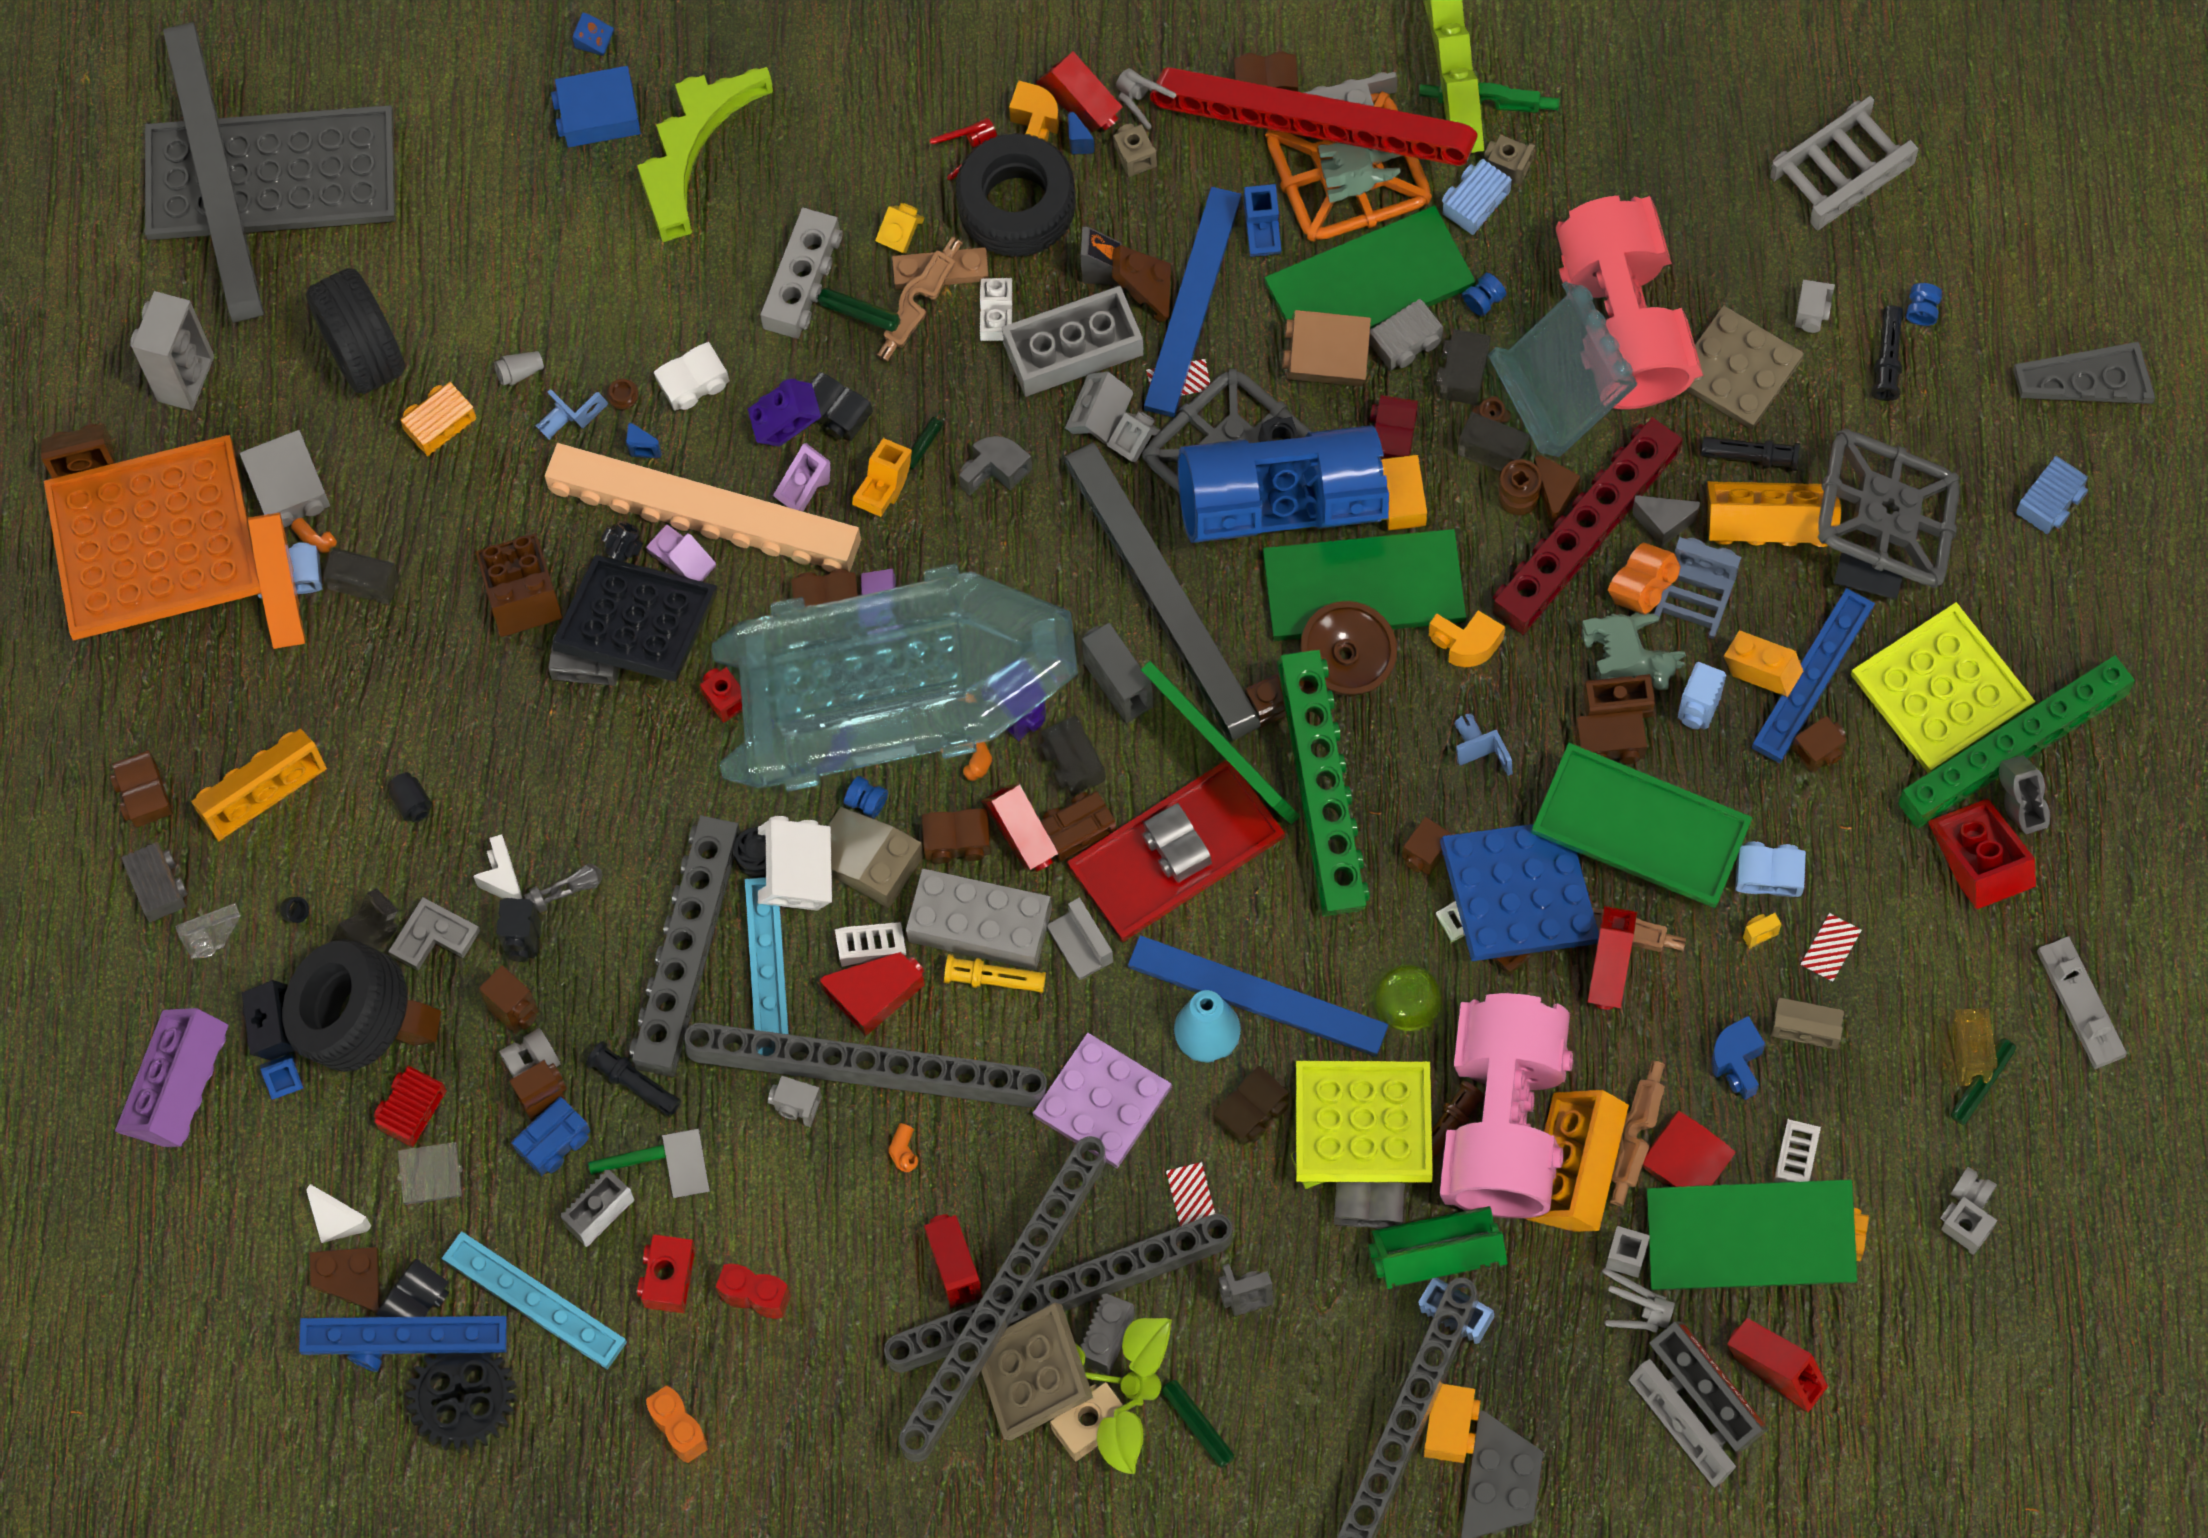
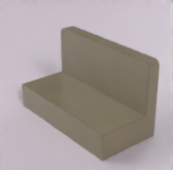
M1779 998L1771 1037L1837 1050L1842 1035L1844 1011Z

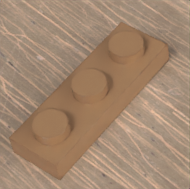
M986 247L958 250L953 257L955 266L944 285L981 282V279H988ZM935 252L892 256L895 290L904 289L912 279L920 276Z

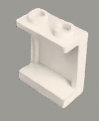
M785 816L770 817L767 822L759 826L758 834L766 835V886L758 890V904L818 911L831 903V827L818 825V822L815 820L792 822Z

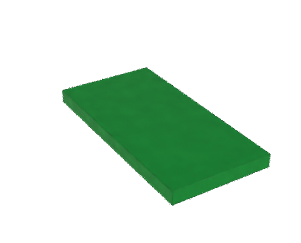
M1435 205L1265 277V285L1285 323L1287 319H1292L1295 310L1368 317L1371 318L1370 330L1391 318L1392 315H1396L1397 312H1401L1402 309H1405L1418 299H1421L1427 307H1430L1463 293L1470 286H1476L1472 273Z
M1455 529L1263 548L1273 641L1301 639L1307 622L1315 612L1326 605L1340 601L1358 602L1375 609L1387 620L1392 630L1429 626L1436 613L1453 624L1466 622Z
M1151 661L1141 669L1156 687L1283 818L1292 825L1301 816Z
M1568 743L1531 833L1716 909L1753 817Z
M1852 1180L1647 1188L1652 1291L1858 1283Z

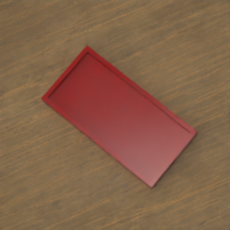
M1225 760L1067 861V867L1123 943L1284 839L1285 832L1246 779ZM1177 803L1183 809L1194 830L1203 841L1211 855L1212 864L1180 882H1177L1173 875L1170 877L1165 875L1158 862L1162 856L1157 849L1151 851L1142 836L1146 832L1144 827L1146 820Z

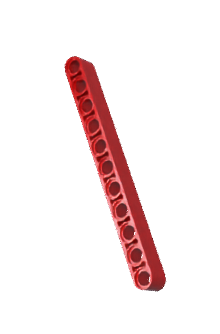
M1170 67L1162 69L1156 84L1175 92L1176 97L1171 98L1153 89L1150 93L1151 101L1158 107L1167 110L1456 166L1465 165L1478 137L1477 132L1471 126L1464 123Z

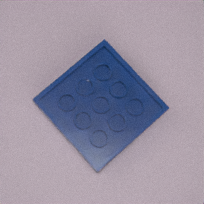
M1534 824L1447 835L1441 838L1440 844L1471 961L1598 944L1599 931L1576 851L1532 834L1531 830Z

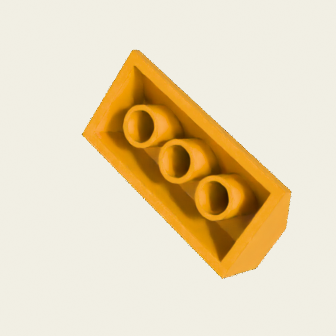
M1707 481V531L1709 541H1715L1723 545L1732 544L1734 541H1746L1751 545L1779 542L1784 546H1795L1798 543H1811L1818 547L1828 546L1826 543L1822 544L1817 537L1819 535L1818 521L1824 493L1821 487L1822 484ZM1837 496L1831 527L1840 525L1841 504Z
M300 728L295 732L283 735L279 739L278 744L269 750H262L255 754L251 762L242 768H236L228 772L223 780L215 786L206 787L201 790L191 802L219 842L318 776L327 768L315 743Z
M1604 1090L1553 1093L1544 1132L1554 1136L1558 1146L1563 1148V1164L1561 1168H1556V1178L1553 1179L1549 1212L1541 1216L1524 1219L1573 1232L1600 1230L1629 1107L1627 1103Z

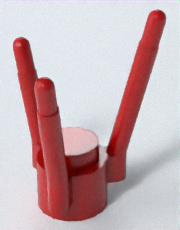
M985 118L968 127L931 138L929 143L936 144L966 135L970 145L974 148L990 138H995L997 133L990 119ZM962 164L947 176V180L951 181L957 176Z

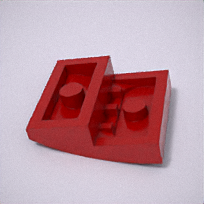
M1676 1111L1650 1146L1642 1167L1662 1184H1669L1671 1187L1711 1186L1736 1154V1151L1684 1113Z

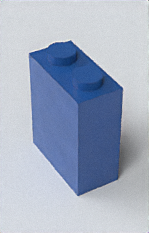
M628 66L555 79L557 91L551 92L554 110L560 109L561 118L556 119L559 137L565 136L568 148L641 134Z

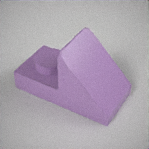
M804 443L773 496L788 508L803 512L816 489L829 484L830 461L807 443Z
M667 524L646 547L650 555L678 576L702 582L716 567L715 561L692 535L687 533L683 537Z

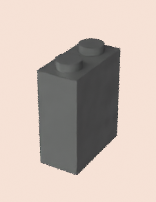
M1110 623L1103 627L1096 626L1090 629L1082 639L1084 665L1124 722L1128 723L1153 708L1152 683L1141 671L1142 668Z

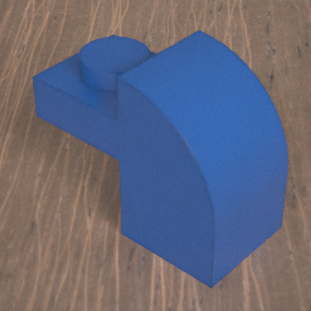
M1276 184L1244 187V210L1250 257L1281 254Z
M1749 1016L1728 1026L1721 1032L1716 1041L1711 1061L1715 1077L1717 1078L1728 1072L1729 1075L1726 1077L1731 1089L1735 1093L1740 1092L1744 1100L1756 1095L1759 1086L1746 1062L1762 1055L1765 1047V1042Z

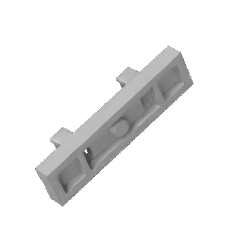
M2065 937L2038 948L2037 954L2094 1070L2125 1058L2127 1052L2070 937ZM2073 971L2076 972L2077 976L2064 980L2068 974Z
M1651 1359L1642 1363L1629 1378L1630 1383L1715 1488L1724 1482L1728 1475L1736 1468L1722 1449L1727 1440L1719 1430L1710 1434L1679 1396L1684 1386L1676 1376L1667 1381Z

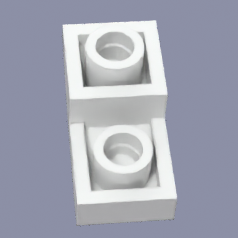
M1012 278L981 279L980 341L1003 340L1002 327L1012 324Z

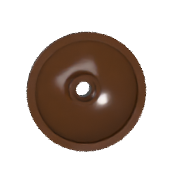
M1353 601L1335 602L1319 609L1307 622L1300 640V652L1320 650L1321 659L1325 658L1328 664L1329 676L1325 678L1327 690H1331L1339 695H1362L1378 688L1392 672L1397 658L1396 638L1387 620L1375 609ZM1346 651L1350 658H1341L1339 652Z

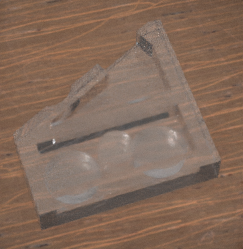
M236 903L175 926L178 936L191 958H206L213 955L217 949L224 947L240 918V913Z

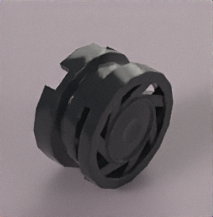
M758 827L749 828L741 832L736 838L734 844L736 863L741 872L748 877L765 878L766 835H759Z

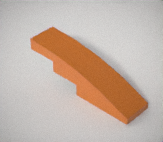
M281 513L248 517L258 580L273 649L305 644L306 637L299 611L300 603L293 577L294 569Z

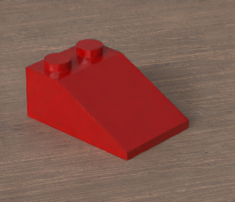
M1988 798L1929 820V826L1961 890L1976 909L2036 887L2034 856Z

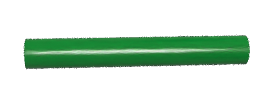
M664 1145L590 1161L588 1162L590 1173L593 1175L605 1172V1170L611 1171L666 1158Z

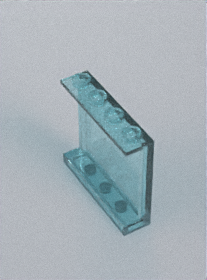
M1568 282L1562 284L1567 296L1509 350L1495 347L1488 354L1539 452L1560 457L1638 385L1632 374L1633 369L1631 365L1623 358L1619 351L1620 345L1618 341L1609 333L1605 325V317L1596 309L1592 302L1593 296L1591 292L1583 285L1578 286Z

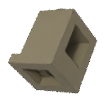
M1126 124L1117 130V134L1113 135L1114 148L1127 176L1131 177L1157 167L1156 150L1152 147L1143 125L1135 127L1134 124Z
M1500 135L1497 142H1489L1484 158L1488 159L1487 162L1495 166L1502 173H1505L1506 176H1510L1511 182L1521 185L1533 162L1535 145L1530 143L1525 145Z

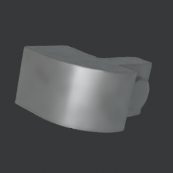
M993 436L981 439L972 445L974 460L971 459L966 462L960 470V486L970 496L993 475L1011 490L1032 470L1031 456L1008 438Z

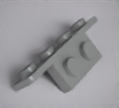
M1381 72L1370 78L1361 80L1350 79L1330 87L1319 86L1304 93L1374 106L1371 94L1381 93V91L1389 94L1397 92L1398 78L1396 72L1388 74Z

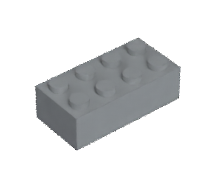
M1121 286L1002 327L1003 344L1025 397L1144 355L1143 338Z
M154 291L151 300L147 301L143 307V320L139 329H135L132 334L131 347L156 400L193 411L215 356L190 300Z
M922 868L906 927L908 942L1037 970L1047 925L1052 912L1051 896Z

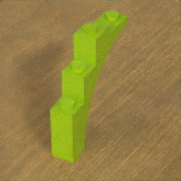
M1422 0L1434 42L1446 120L1471 126L1478 134L1471 153L1484 151L1478 79L1472 67L1470 36L1464 24L1462 0Z
M767 67L750 69L744 74L733 78H721L710 85L707 84L705 75L688 77L682 82L675 84L677 97L684 116L679 118L670 117L662 123L656 124L665 157L650 158L643 164L637 165L662 243L692 233L687 212V189L696 158L712 132L726 118L749 102L773 92L771 76Z

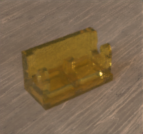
M1989 1008L1956 1009L1952 1024V1036L1960 1086H1969L1972 1082V1077L1975 1075H1982L1984 1083H1987L1992 1078L1993 1069H1997L1998 1066Z

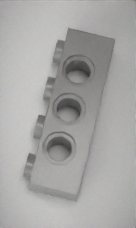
M802 207L760 314L763 329L799 339L802 329L808 328L812 315L810 311L813 302H818L817 298L822 290L820 282L823 275L829 274L832 266V257L830 256L834 248H839L842 240L843 231L839 228L838 217ZM813 244L820 245V247L815 250L807 249L810 245ZM802 271L810 272V274L804 277L797 276ZM791 298L799 299L794 304L786 303Z

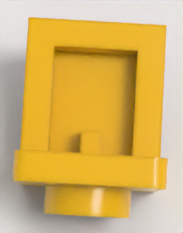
M900 203L899 206H888L875 241L901 253H907L918 224L923 223L924 217L917 214V208L905 203Z

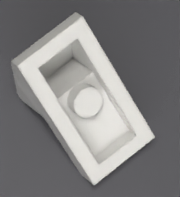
M502 834L489 838L492 850L487 851L492 870L473 876L477 886L502 899H523Z

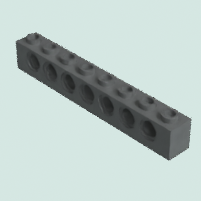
M700 815L698 825H693L689 835V844H692L689 856L684 855L682 859L680 874H683L681 886H675L672 896V904L675 905L673 915H668L664 924L663 934L667 935L664 947L659 946L656 952L655 965L658 966L656 976H651L648 981L646 995L650 996L647 1008L642 1007L638 1017V1027H641L638 1039L633 1038L629 1050V1057L632 1058L637 1070L672 1078L675 1077L685 1041V1032L690 1023L735 859L734 844L736 838L741 834L738 823ZM712 849L717 851V854L711 859L701 857L706 850ZM704 879L709 881V884L703 889L693 887L694 883L698 880ZM690 910L701 912L695 919L685 918L686 913ZM689 940L692 942V945L686 950L676 948L680 941ZM679 970L684 972L679 980L672 981L668 979V975L673 971ZM666 1001L675 1003L674 1008L670 1011L664 1012L659 1010L660 1005ZM656 1032L667 1034L666 1038L661 1042H652L650 1040Z

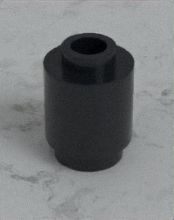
M405 772L397 775L388 783V788L390 789L389 796L405 821L419 822L429 815L432 802L416 777H412L410 773Z

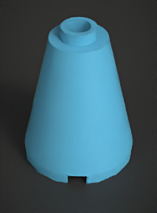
M1210 990L1200 991L1195 994L1181 1009L1174 1024L1175 1038L1182 1052L1195 1061L1205 1063L1214 1062V1060L1230 1055L1238 1044L1241 1032L1240 1021L1236 1012L1217 993Z

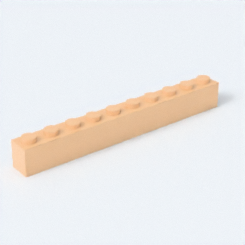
M557 443L544 476L548 489L558 496L568 497V495L580 498L589 505L603 504L610 506L612 510L621 514L631 512L640 515L643 519L650 522H667L681 531L695 530L710 539H718L720 537L730 540L734 545L742 548H748L749 546L759 548L770 556H779L780 554L791 557L793 561L802 565L816 564L822 566L828 572L837 569H845L850 572L861 542L860 530L856 526Z

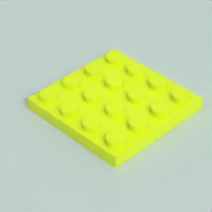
M1957 602L1851 671L1852 678L1927 773L1932 772L2034 707L2036 702Z
M1296 1061V1182H1432L1430 1062Z

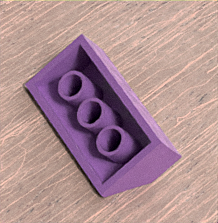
M198 1008L163 1010L115 1131L162 1147H181L189 1135V1125L194 1112L202 1102L201 1095L203 1089L213 1074V1064L218 1051L225 1043V1033L229 1025Z

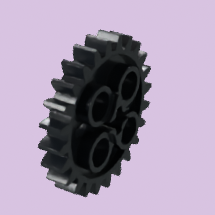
M436 1353L437 1358L434 1360L425 1355L424 1359L428 1366L426 1368L415 1366V1370L420 1377L419 1379L410 1378L408 1382L416 1389L406 1392L407 1398L415 1401L406 1406L409 1413H417L411 1419L414 1426L423 1424L418 1431L422 1437L430 1434L429 1442L433 1446L441 1439V1447L444 1451H447L451 1443H454L458 1453H461L463 1444H468L471 1451H475V1441L478 1440L484 1446H488L487 1436L489 1434L499 1438L500 1435L496 1428L499 1425L506 1428L509 1427L504 1416L515 1415L514 1409L508 1403L518 1401L516 1394L509 1392L517 1388V1384L514 1380H507L513 1373L510 1368L502 1369L505 1364L504 1359L499 1357L493 1361L495 1353ZM472 1371H483V1377L479 1382H467L468 1375ZM439 1379H450L447 1389L443 1391L434 1390V1385ZM487 1388H491L490 1393H480L485 1391ZM465 1391L467 1394L464 1396L465 1401L459 1403L457 1400L460 1396L459 1392ZM436 1400L442 1401V1402L438 1403L436 1406H433V1405H432L433 1401H436ZM486 1402L490 1404L489 1411L482 1416L474 1415V1409L479 1403ZM448 1410L456 1411V1418L451 1423L444 1424L440 1422L444 1412Z

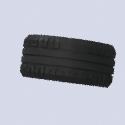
M1011 133L998 135L976 146V149H973L971 154H968L963 161L956 180L957 207L963 228L970 235L971 239L975 240V243L980 244L982 248L986 247L987 251H994L995 254H1001L1002 256L1021 257V255H1033L1036 252H1042L1043 249H1048L1050 245H1054L1068 230L1076 207L1074 176L1067 158L1050 142L1034 135L1031 136V134ZM1012 178L1031 180L1045 191V195L1038 204L1020 212H1008L998 209L987 200V195L993 187L1002 181Z
M346 268L339 271V274L334 273L329 278L326 277L320 280V283L317 282L309 287L306 292V298L312 314L340 370L356 393L365 394L373 390V388L377 389L382 384L385 385L391 382V379L394 380L403 374L405 363L395 337L372 292L356 269Z
M339 939L318 947L298 966L284 996L282 1018L289 1043L300 1055L341 1072L354 1071L373 1063L391 1046L405 1018L408 997L403 972L394 959L356 940ZM351 993L349 1002L344 1012L339 1017L343 1003L345 1002L348 995Z

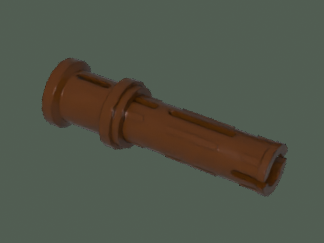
M1462 1081L1459 1085L1461 1089L1450 1103L1443 1105V1114L1432 1127V1161L1445 1146L1447 1130H1457L1459 1126L1467 1125L1469 1115L1479 1103H1484L1485 1095L1467 1081Z

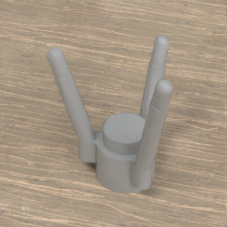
M1130 68L1123 71L1116 82V89L1121 92L1118 98L1127 104L1146 129H1151V124L1132 99L1140 100L1148 90L1152 91V89L1171 98L1176 97L1175 92L1142 77Z
M1604 1268L1602 1270L1603 1274L1646 1297L1643 1298L1626 1290L1610 1286L1608 1288L1609 1292L1643 1305L1641 1317L1646 1318L1647 1322L1606 1320L1604 1322L1605 1326L1646 1329L1652 1332H1657L1658 1326L1667 1329L1673 1313L1674 1302L1666 1300L1667 1297L1655 1294L1610 1269Z

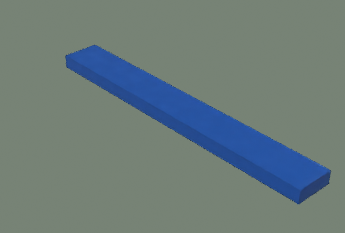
M1211 187L1144 403L1145 411L1175 418L1240 206L1241 193Z
M1141 935L1128 963L1129 969L1196 993L1204 990L1213 991L1229 1005L1374 1057L1378 1056L1389 1024Z

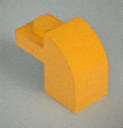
M1018 80L1009 106L1010 122L1028 126L1026 134H1031V136L1034 135L1048 141L1049 132L1058 134L1059 131L1056 100L1043 87Z
M883 438L869 458L867 477L853 496L852 505L881 517L889 504L896 502L902 491L910 468L912 450Z
M1478 610L1463 630L1436 613L1429 623L1428 636L1431 637V640L1437 646L1443 649H1450L1449 663L1459 667H1474L1486 662L1494 654L1504 640L1505 626Z

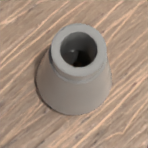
M538 351L501 356L500 360L494 362L497 377L503 386L506 384L513 386L544 368Z

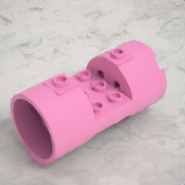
M1523 994L1486 995L1485 1002L1479 1003L1480 1001L1475 999L1470 1003L1461 1002L1454 1067L1460 1077H1469L1477 1082L1486 1084L1482 1122L1467 1124L1459 1127L1457 1130H1447L1440 1196L1445 1205H1455L1466 1211L1490 1206L1493 1217L1532 1218L1544 1215L1550 1210L1553 1179L1556 1178V1168H1561L1563 1164V1148L1558 1146L1554 1136L1532 1128L1527 1123V1113L1533 1112L1534 1092H1530V1090H1544L1556 1087L1565 1082L1566 1071L1572 1070L1573 1053L1568 1051L1567 1048L1570 1013L1558 1003L1554 1004L1553 1008L1541 1003L1540 997Z

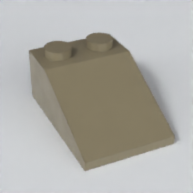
M840 807L828 825L831 827V876L889 909L924 856L922 843L893 826Z

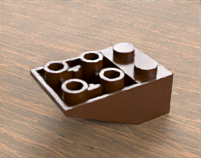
M537 533L520 536L514 540L475 551L501 637L563 619Z

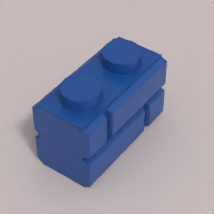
M559 1097L511 1143L515 1151L542 1177L547 1171L551 1174L559 1169L564 1162L562 1157L571 1149L576 1151L587 1142L589 1138L587 1134L590 1132V1128L587 1122L562 1097Z

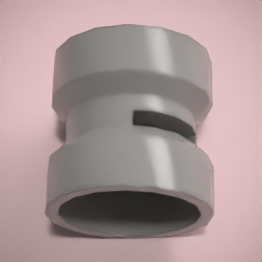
M1967 1167L1954 1187L1951 1196L1958 1200L1965 1197L1983 1209L1997 1184L1989 1179H1978L1977 1172Z

